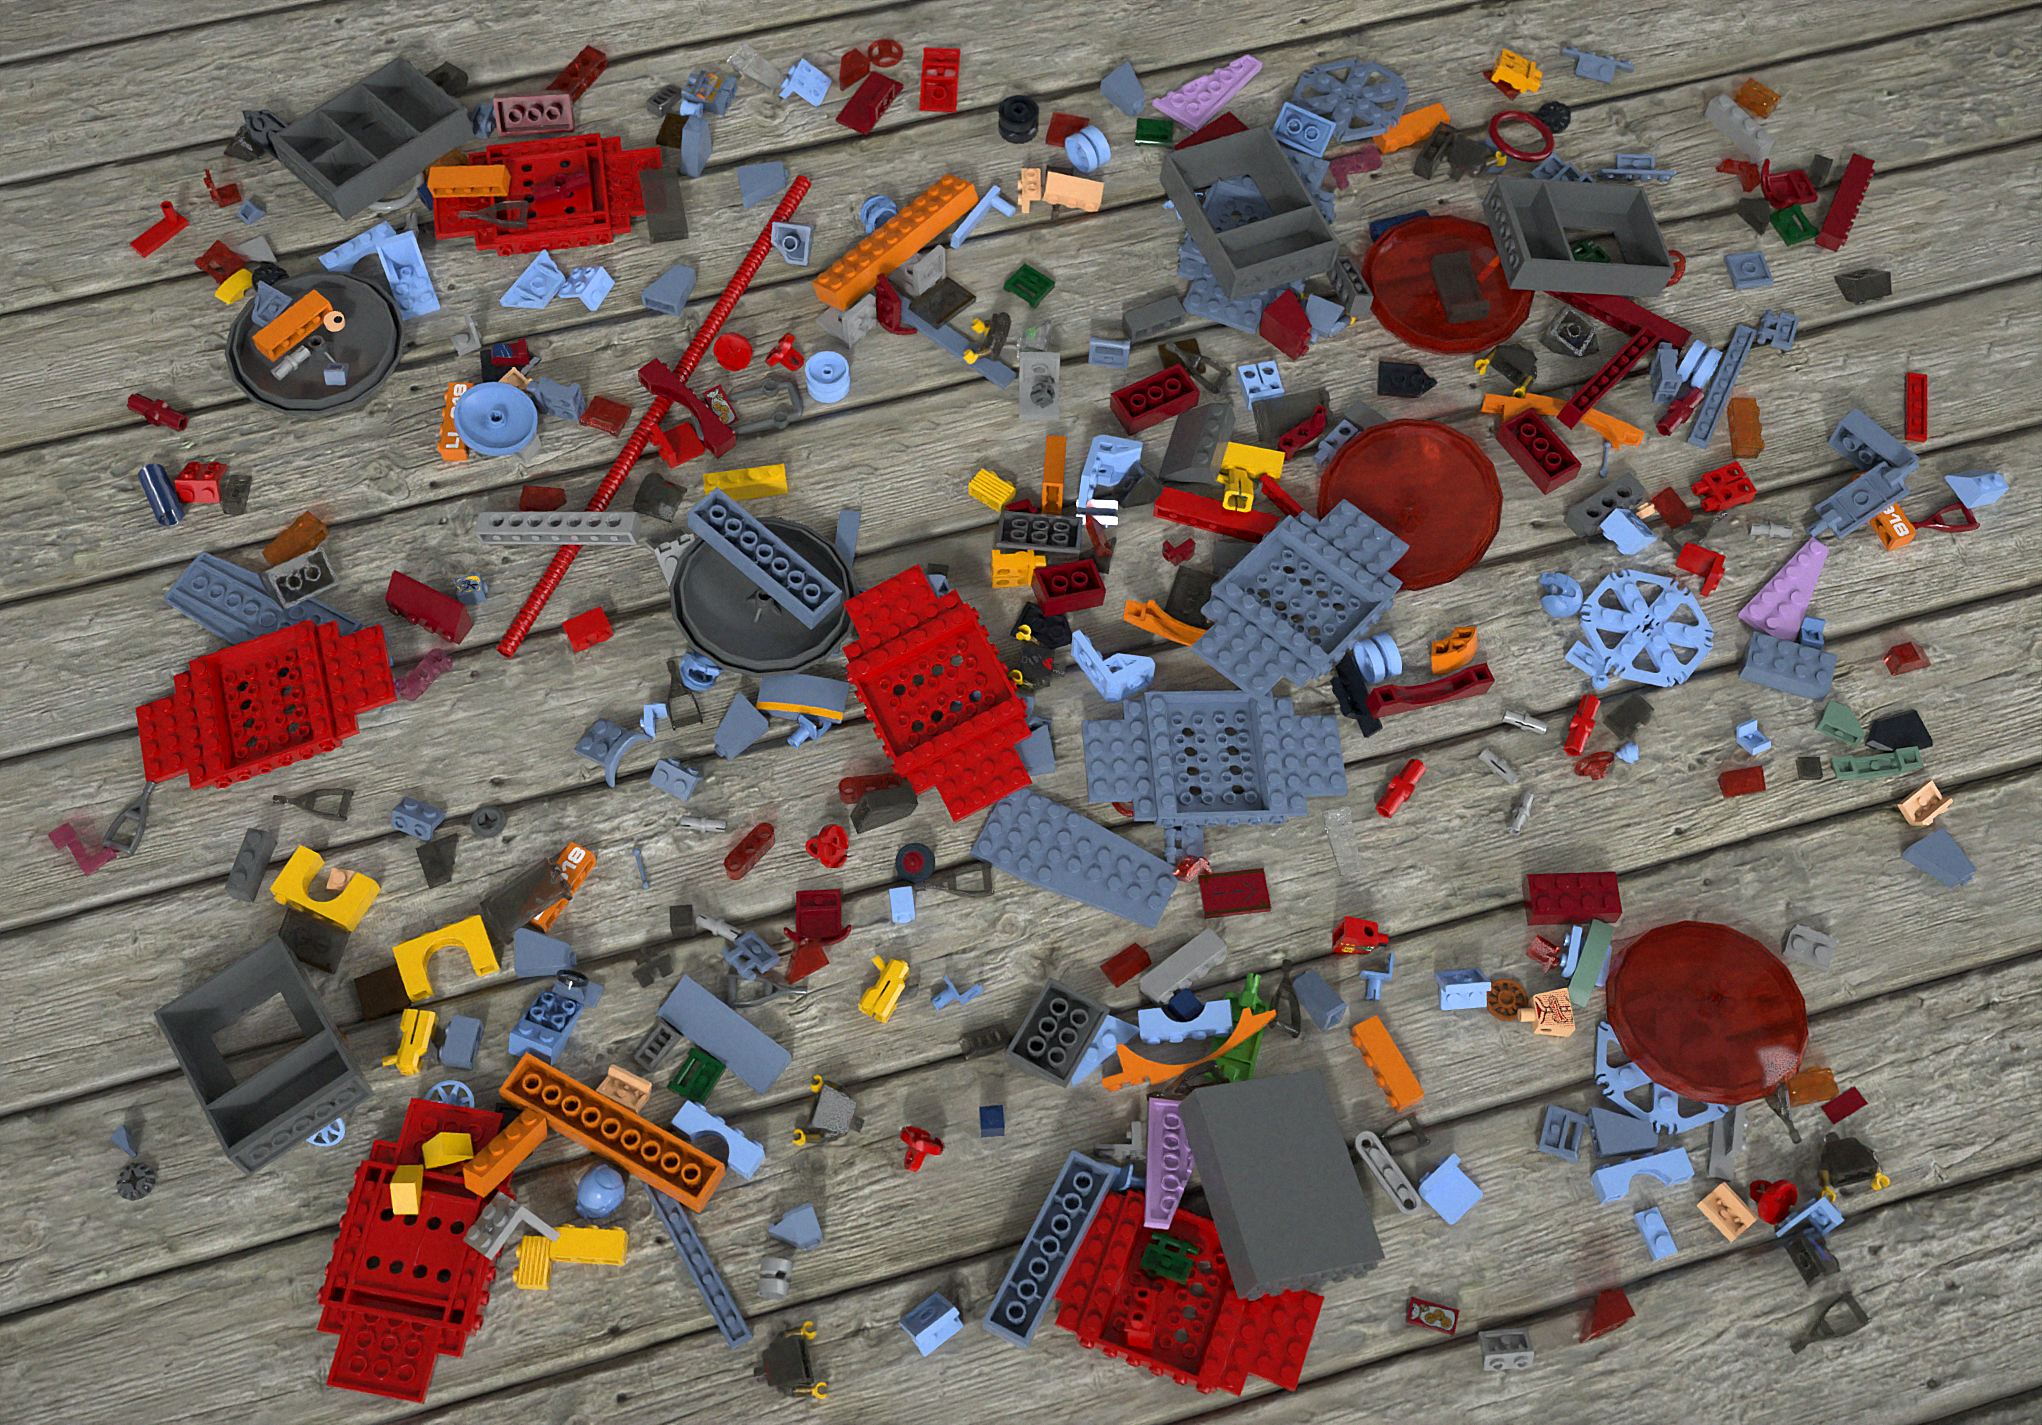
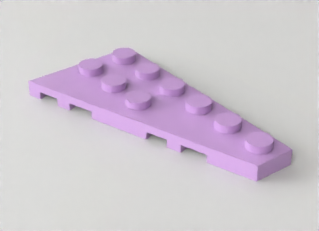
M1247 54L1231 62L1226 68H1218L1209 76L1204 75L1183 85L1182 89L1176 92L1171 91L1167 93L1166 97L1162 99H1154L1152 106L1194 132H1197L1262 69V62Z
M1812 537L1740 611L1738 617L1759 633L1794 642L1829 548Z
M1149 1098L1144 1227L1169 1228L1195 1165L1178 1109L1182 1101Z

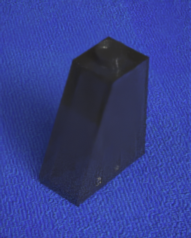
M911 785L865 792L851 813L850 818L857 834H862L910 816L919 803Z

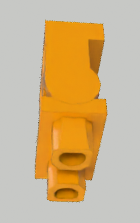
M1503 48L1494 62L1491 80L1498 83L1502 79L1510 83L1515 89H1520L1519 92L1525 94L1527 89L1536 93L1541 85L1540 79L1543 72L1535 69V62L1531 61L1529 63L1527 59Z
M1000 549L992 550L990 568L992 588L1017 587L1026 584L1027 587H1031L1033 570L1046 567L1045 555H1034V550L1030 549L1027 552L1018 551L1015 554H1000Z

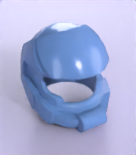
M873 195L867 198L860 210V219L865 224L866 234H872L876 229H879L890 218L894 217L898 210L896 204L887 195Z
M1544 572L1540 576L1539 583L1549 593V595L1541 598V604L1553 618H1564L1578 612L1583 603V592L1578 581L1561 573L1552 574Z
M695 650L684 654L680 666V676H682L681 679L684 685L694 691H706L712 688L716 682L715 676L724 671Z
M606 1164L592 1168L584 1174L578 1183V1205L575 1208L584 1220L587 1218L603 1219L617 1209L625 1198V1185L621 1175Z

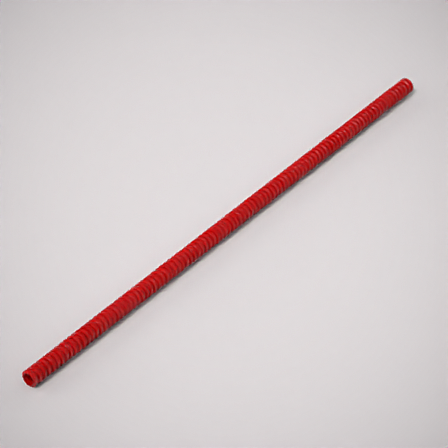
M801 175L796 177L777 210H775L766 227H764L755 244L750 249L747 257H745L741 266H739L734 274L733 279H731L727 288H725L718 299L719 301L716 302L713 310H711L707 319L702 324L696 337L693 338L690 346H688L672 371L674 375H678L682 379L684 385L773 247L771 242L772 223L789 222L811 187V182L808 178ZM663 396L655 398V401L651 404L652 406L649 407L646 415L642 418L643 420L640 421V425L637 426V429L633 432L634 434L630 437L631 439L628 440V444L625 445L612 468H610L609 473H607L600 484V487L596 490L597 492L594 493V497L590 500L591 502L585 507L584 512H605L604 510L607 509V505L611 503L610 500L614 498L623 481H625L626 476H628L629 471H631L632 466L635 465L641 452L644 451V447L650 441L649 435H651L649 426L656 423L659 426L665 414L668 413L671 405H673L674 400ZM562 544V547L559 548V552L555 554L556 557L552 559L553 562H550L546 572L542 575L543 577L539 579L533 592L529 595L530 597L527 598V603L523 604L520 613L516 615L517 618L509 626L510 629H507V634H504L503 639L499 642L500 644L497 645L496 649L501 655L508 658L514 656L517 647L521 645L520 642L524 640L527 631L531 629L530 626H533L537 616L541 613L540 611L543 610L547 600L550 599V595L553 594V590L557 588L563 575L566 574V570L569 569V565L573 563L579 550L583 547L582 545Z

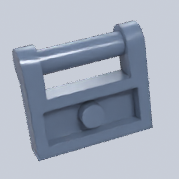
M1091 336L1088 364L1127 369L1130 341L1124 340V342L1097 339L1096 336Z
M1549 1104L1546 1109L1537 1150L1564 1158L1571 1163H1579V1148L1584 1127L1587 1126L1589 1118ZM1571 1121L1575 1124L1570 1149L1568 1150L1564 1148L1569 1122Z

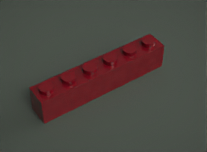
M1853 153L1820 230L1816 245L1835 252L1838 251L1840 245H1845L1849 235H1846V232L1850 233L1854 224L1851 219L1855 220L1859 212V208L1856 207L1862 204L1865 195H1862V192L1866 193L1870 184L1867 180H1871L1875 169L1872 168L1874 160Z

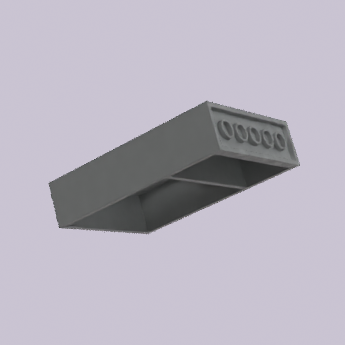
M1268 125L1255 127L1247 131L1238 132L1226 137L1223 136L1216 140L1206 141L1202 144L1164 154L1159 181L1229 302L1333 269L1340 243ZM1249 174L1274 217L1218 233L1193 190L1218 183L1219 179L1225 181Z
M1496 176L1482 203L1510 289L1659 297L1674 274L1675 267L1671 261L1669 251L1666 248L1664 238L1661 235L1643 186ZM1563 227L1613 231L1620 251L1623 253L1622 256L1625 264L1574 261Z
M278 934L154 1012L227 1158L248 1177L375 1095L299 959ZM281 993L307 1041L240 1085H237L212 1036L245 1015L244 1010L249 1012L274 995Z

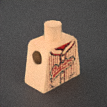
M1567 988L1533 995L1528 1001V1008H1518L1517 1016L1519 1022L1531 1021L1532 1031L1535 1034L1570 1037L1576 1029Z

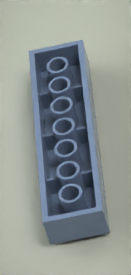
M718 487L688 511L687 526L811 630L840 604L842 591Z
M1074 1150L1071 1151L982 1322L984 1330L1027 1352L1115 1179L1114 1170Z

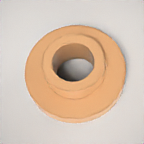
M1647 502L1637 508L1638 512L1635 515L1639 516L1641 520L1655 513L1654 504L1649 505Z

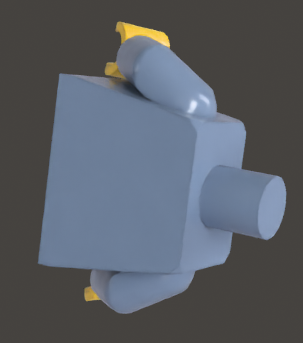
M1304 293L1301 294L1299 304L1312 324L1310 344L1315 345L1319 336L1328 339L1330 335L1337 334L1349 324L1355 322L1356 317L1349 316L1347 311L1345 313V307L1312 294L1308 298L1304 297Z

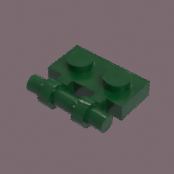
M1591 239L1581 241L1577 244V247L1571 249L1574 261L1609 263L1611 259L1599 245L1592 249L1593 241Z
M1154 1231L1152 1240L1159 1242V1244L1155 1246L1148 1243L1140 1262V1268L1186 1285L1194 1265V1260L1186 1256L1188 1253L1198 1256L1200 1247L1193 1245L1192 1241L1186 1239L1182 1241L1171 1237L1172 1234L1165 1231L1163 1233ZM1170 1246L1175 1249H1178L1179 1252L1177 1254L1172 1251L1166 1250V1248Z

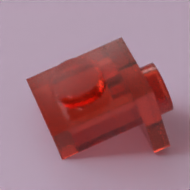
M1189 855L1178 865V869L1173 875L1179 881L1190 883L1198 873L1211 876L1213 871L1209 867L1210 863L1204 857Z
M1537 935L1525 955L1544 966L1541 972L1546 974L1549 968L1554 970L1560 961L1557 955L1561 949L1540 935Z

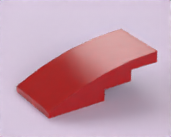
M924 47L919 111L956 113L960 49Z

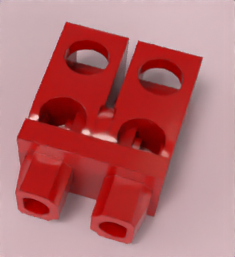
M1738 461L1703 474L1700 481L1694 483L1691 488L1694 496L1704 494L1706 497L1701 501L1704 511L1714 510L1716 514L1734 505L1752 502L1757 492L1750 479L1746 477V473Z

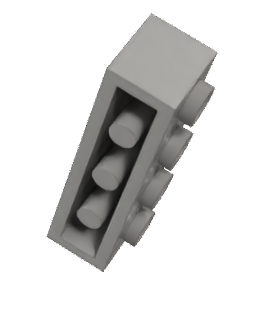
M1722 93L1710 100L1704 116L1755 163L1769 154L1774 139L1729 96Z
M1208 927L1140 979V990L1157 1008L1163 1004H1169V1001L1185 988L1188 989L1193 981L1197 978H1203L1209 969L1215 965H1220L1226 959L1227 945Z

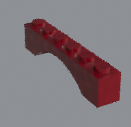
M655 358L638 370L639 382L652 395L672 399L682 404L695 416L702 428L704 447L717 459L736 446L735 431L731 427H727L721 417L709 409L706 402L700 401L696 397L695 392L691 388H687L683 384L682 379L670 371L666 363Z
M1487 663L1467 667L1453 675L1422 685L1397 686L1390 684L1373 688L1366 699V704L1373 719L1486 694L1495 680Z

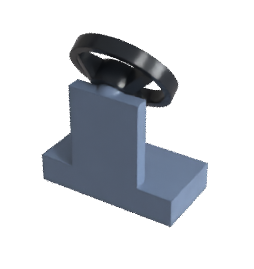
M563 969L557 972V982L552 990L553 994L578 1002L592 1009L596 1008L604 991L603 986L590 982L585 974L574 970Z

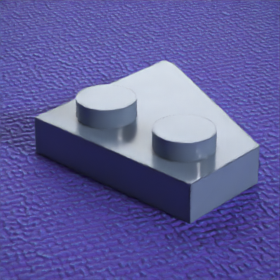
M259 281L252 321L263 328L266 327L272 320L279 317L293 305V299L266 283Z

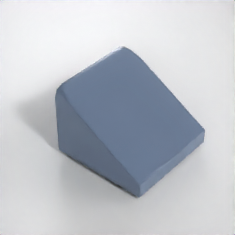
M246 199L237 215L250 226L267 212L257 203Z
M329 363L324 370L326 385H346L349 364Z
M121 1125L110 1137V1140L132 1158H135L137 1152L131 1131L124 1125Z

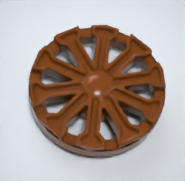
M1496 980L1491 983V991H1486V1009L1491 1015L1501 1021H1512L1518 1018L1517 1014H1513L1512 1011L1513 1009L1517 1012L1518 1008H1520L1516 1004H1521L1522 1008H1527V994L1523 987L1513 980ZM1503 984L1507 985L1506 990H1504ZM1513 987L1516 988V991H1515V992H1512V991H1511V989H1512ZM1522 995V999L1516 998V996ZM1501 1007L1500 1012L1497 1013L1495 1010ZM1505 1009L1507 1011L1508 1016L1504 1015Z

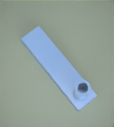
M994 185L954 232L950 246L957 250L992 206L1010 218L1013 216L1016 207L999 197L1001 190L999 187Z

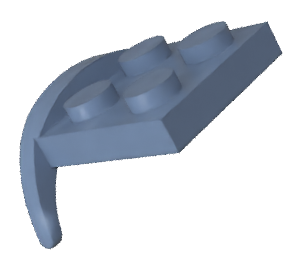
M600 717L577 744L574 751L578 755L604 766L606 781L613 788L615 786V772L623 754L636 742L646 740L651 743L652 739L643 733L630 731Z

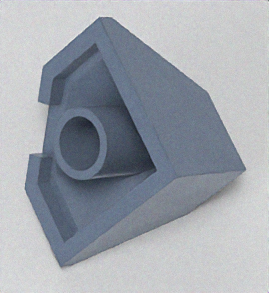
M773 222L771 242L778 248L788 263L807 266L813 246L815 225L797 222Z
M811 1202L787 1211L782 1215L783 1218L780 1223L772 1222L767 1226L770 1237L800 1250L805 1248L806 1250L815 1249L820 1245V1242L824 1241Z

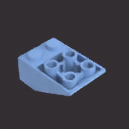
M542 990L511 1030L509 1053L523 1057L527 1052L552 1066L562 1053L584 1005Z

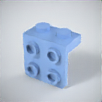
M802 58L796 65L792 64L787 72L789 77H786L781 83L780 87H782L779 95L786 99L794 91L818 107L831 84V79Z
M602 266L577 267L572 270L568 280L562 284L558 295L560 298L579 297L590 311H596L615 282Z
M1573 926L1569 933H1565L1563 940L1565 952L1562 953L1559 966H1562L1560 975L1562 977L1571 979L1586 941L1585 938L1581 937V927ZM1609 945L1595 985L1600 987L1605 986L1607 983L1612 953L1611 945Z
M1455 1153L1449 1158L1444 1156L1435 1165L1438 1169L1433 1174L1428 1171L1420 1179L1422 1184L1417 1191L1450 1225L1455 1224L1483 1195L1482 1191L1457 1167L1461 1159Z
M1825 1196L1819 1201L1813 1198L1778 1225L1780 1230L1776 1235L1780 1237L1807 1218L1823 1237L1843 1222L1844 1219L1841 1217L1839 1209L1831 1204Z

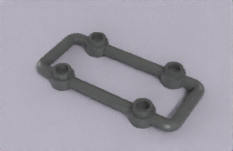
M768 379L760 387L727 394L729 402L761 394L772 398L778 394L779 390L787 388L795 411L788 414L785 411H776L772 418L731 428L736 434L773 425L778 429H784L789 421L799 419L803 414V410L795 385L788 380L777 382L773 379ZM691 413L697 436L701 441H704L702 428Z

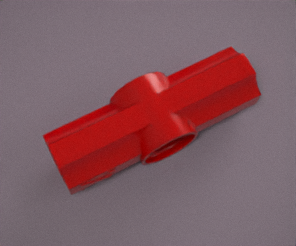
M1583 695L1580 700L1577 712L1574 714L1568 728L1569 734L1563 748L1567 755L1572 757L1581 756L1586 740L1590 737L1596 721L1594 718L1601 702L1594 695Z
M1411 758L1401 773L1393 778L1386 790L1387 792L1382 796L1375 808L1381 816L1391 819L1401 804L1409 799L1416 787L1415 785L1427 769L1421 761Z

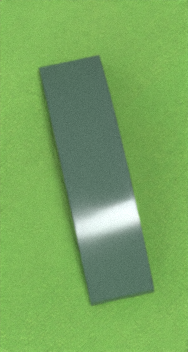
M1918 746L1896 749L1894 753L1859 758L1848 755L1830 759L1836 779L1840 780L1883 778L1910 772L1924 766Z
M1594 918L1592 919L1582 952L1567 987L1571 1004L1585 1009L1608 951L1614 926Z

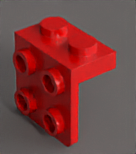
M687 422L662 433L657 423L649 426L651 432L649 439L652 445L658 448L662 461H666L670 469L705 453L704 445Z
M197 461L186 464L175 479L179 503H220L222 495L219 480L228 469L227 464H221L220 462L200 463Z
M1686 542L1675 566L1706 578L1700 595L1708 597L1711 590H1716L1719 581L1723 577L1725 568H1722L1726 556L1716 551L1702 548L1697 544Z

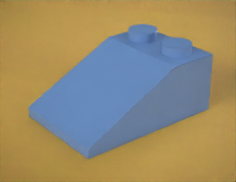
M1285 101L1272 133L1279 145L1321 159L1337 124Z

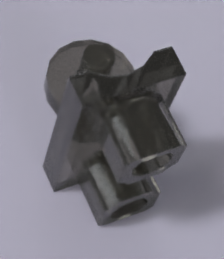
M645 948L640 949L642 956L635 959L637 965L644 962L647 965L631 972L634 980L637 979L644 989L655 983L649 973L650 971L657 968L662 979L673 974L669 953L651 961L652 958L658 956L657 951L654 949L647 953Z

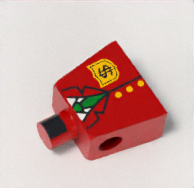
M1345 916L1332 931V952L1367 955L1376 946L1386 947L1388 944V934L1378 933V924L1373 921Z

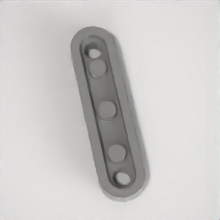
M1369 1131L1359 1133L1354 1140V1147L1399 1212L1406 1216L1416 1214L1421 1208V1199L1374 1133ZM1363 1140H1367L1369 1142V1148H1364L1362 1146ZM1406 1199L1412 1202L1411 1208L1405 1207L1404 1201Z

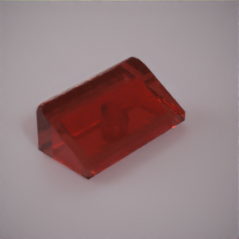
M1493 69L1483 73V76L1511 101H1514L1521 93L1519 92L1520 89H1515L1510 83L1502 79L1498 83L1491 80Z
M1672 487L1664 489L1650 500V503L1654 504V508L1673 532L1689 525L1694 517Z
M1086 514L1085 527L1097 557L1102 558L1112 555L1113 552L1101 523L1090 514Z
M1762 765L1723 772L1717 779L1724 799L1766 790Z
M1135 942L1101 965L1100 969L1113 986L1118 988L1148 968L1152 962L1148 952Z

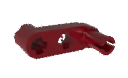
M1316 406L1314 415L1310 419L1305 420L1279 438L1277 451L1285 452L1284 460H1291L1294 452L1323 433L1326 424L1325 416L1327 414L1325 406Z

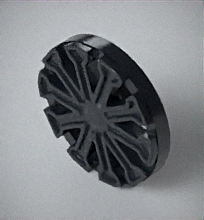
M1557 101L1543 104L1536 113L1538 119L1544 122L1546 126H1550L1549 129L1552 134L1563 132L1571 122V112L1568 106Z
M264 264L254 270L252 286L258 293V284L256 283L259 281L271 286L279 280L289 278L287 271L278 265Z

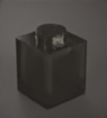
M1818 154L1814 155L1807 171V176L1812 185L1820 188L1823 187L1833 159Z
M692 904L669 906L670 929L673 937L695 936V912Z

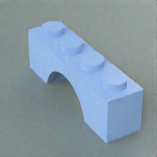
M387 221L382 222L318 257L323 271L351 273L353 266L359 259L371 253H378L375 241L397 235Z
M1230 1000L1206 1002L1203 1012L1196 1019L1183 1023L1169 1019L1161 1008L1138 1010L1140 1037L1143 1044L1147 1043L1150 1046L1158 1045L1163 1041L1179 1043L1183 1039L1189 1038L1203 1040L1206 1036L1214 1035L1222 1038L1234 1032Z
M687 1100L671 1121L673 1130L691 1142L704 1136H715L722 1139L729 1146L728 1164L730 1168L750 1180L766 1158L764 1150H762L764 1147L753 1139L750 1142L744 1138V1133L738 1128L733 1127L731 1129L726 1126V1122L718 1115L714 1114L711 1116L706 1113L707 1109L700 1103L695 1102L693 1104Z
M1675 1146L1663 1149L1660 1154L1654 1155L1653 1152L1641 1155L1638 1160L1632 1161L1631 1158L1619 1161L1618 1165L1612 1167L1609 1164L1597 1167L1590 1178L1600 1203L1603 1204L1622 1199L1629 1192L1631 1177L1637 1174L1653 1175L1666 1186L1688 1181L1695 1173L1684 1147L1675 1149Z

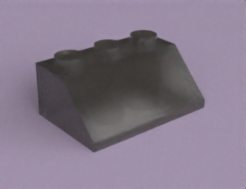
M322 546L313 548L258 573L266 592L283 610L340 584Z

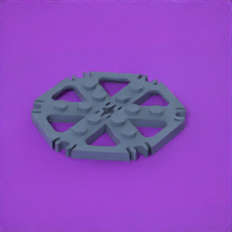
M1356 58L1317 65L1315 68H1311V74L1304 72V76L1301 75L1290 104L1316 115L1333 112L1330 121L1337 125L1331 137L1336 136L1337 142H1340L1341 139L1342 142L1382 135L1385 132L1388 133L1389 126L1395 128L1396 124H1399L1408 101L1409 89L1406 88L1404 79L1377 62L1373 61L1371 65V60H1368L1367 63L1362 64L1361 58L1357 60V63ZM1344 67L1351 69L1345 85L1326 73L1327 71L1339 70ZM1373 72H1378L1390 80L1388 83L1365 87L1370 74ZM1305 86H1311L1323 94V96L1307 99L1301 97ZM1398 100L1395 109L1391 112H1387L1375 105L1376 103ZM1354 115L1371 125L1357 129L1349 128Z

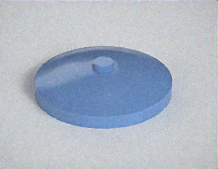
M501 382L481 383L465 391L456 403L454 410L456 432L467 446L479 453L491 456H505L516 453L526 447L536 433L538 421L536 408L532 400L523 391L512 385Z

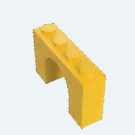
M300 845L270 887V891L275 896L273 899L282 905H292V908L299 913H308L316 920L329 923L333 927L352 934L380 892V887L375 880L356 872L343 893L337 898L327 902H317L310 899L308 895L309 886L325 862L319 853Z
M480 914L468 916L461 922L447 924L440 930L423 933L419 938L411 941L405 940L392 947L407 995L412 1003L435 995L428 976L427 966L431 956L442 947L455 945L467 950L478 978L500 970Z

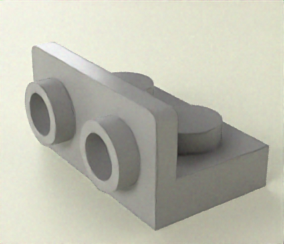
M1795 924L1788 932L1782 955L1826 971L1829 968L1834 948L1838 945L1839 940L1833 938L1828 933L1814 931L1807 925Z
M1527 1328L1481 1331L1478 1333V1341L1484 1357V1371L1524 1369L1532 1366L1534 1349Z

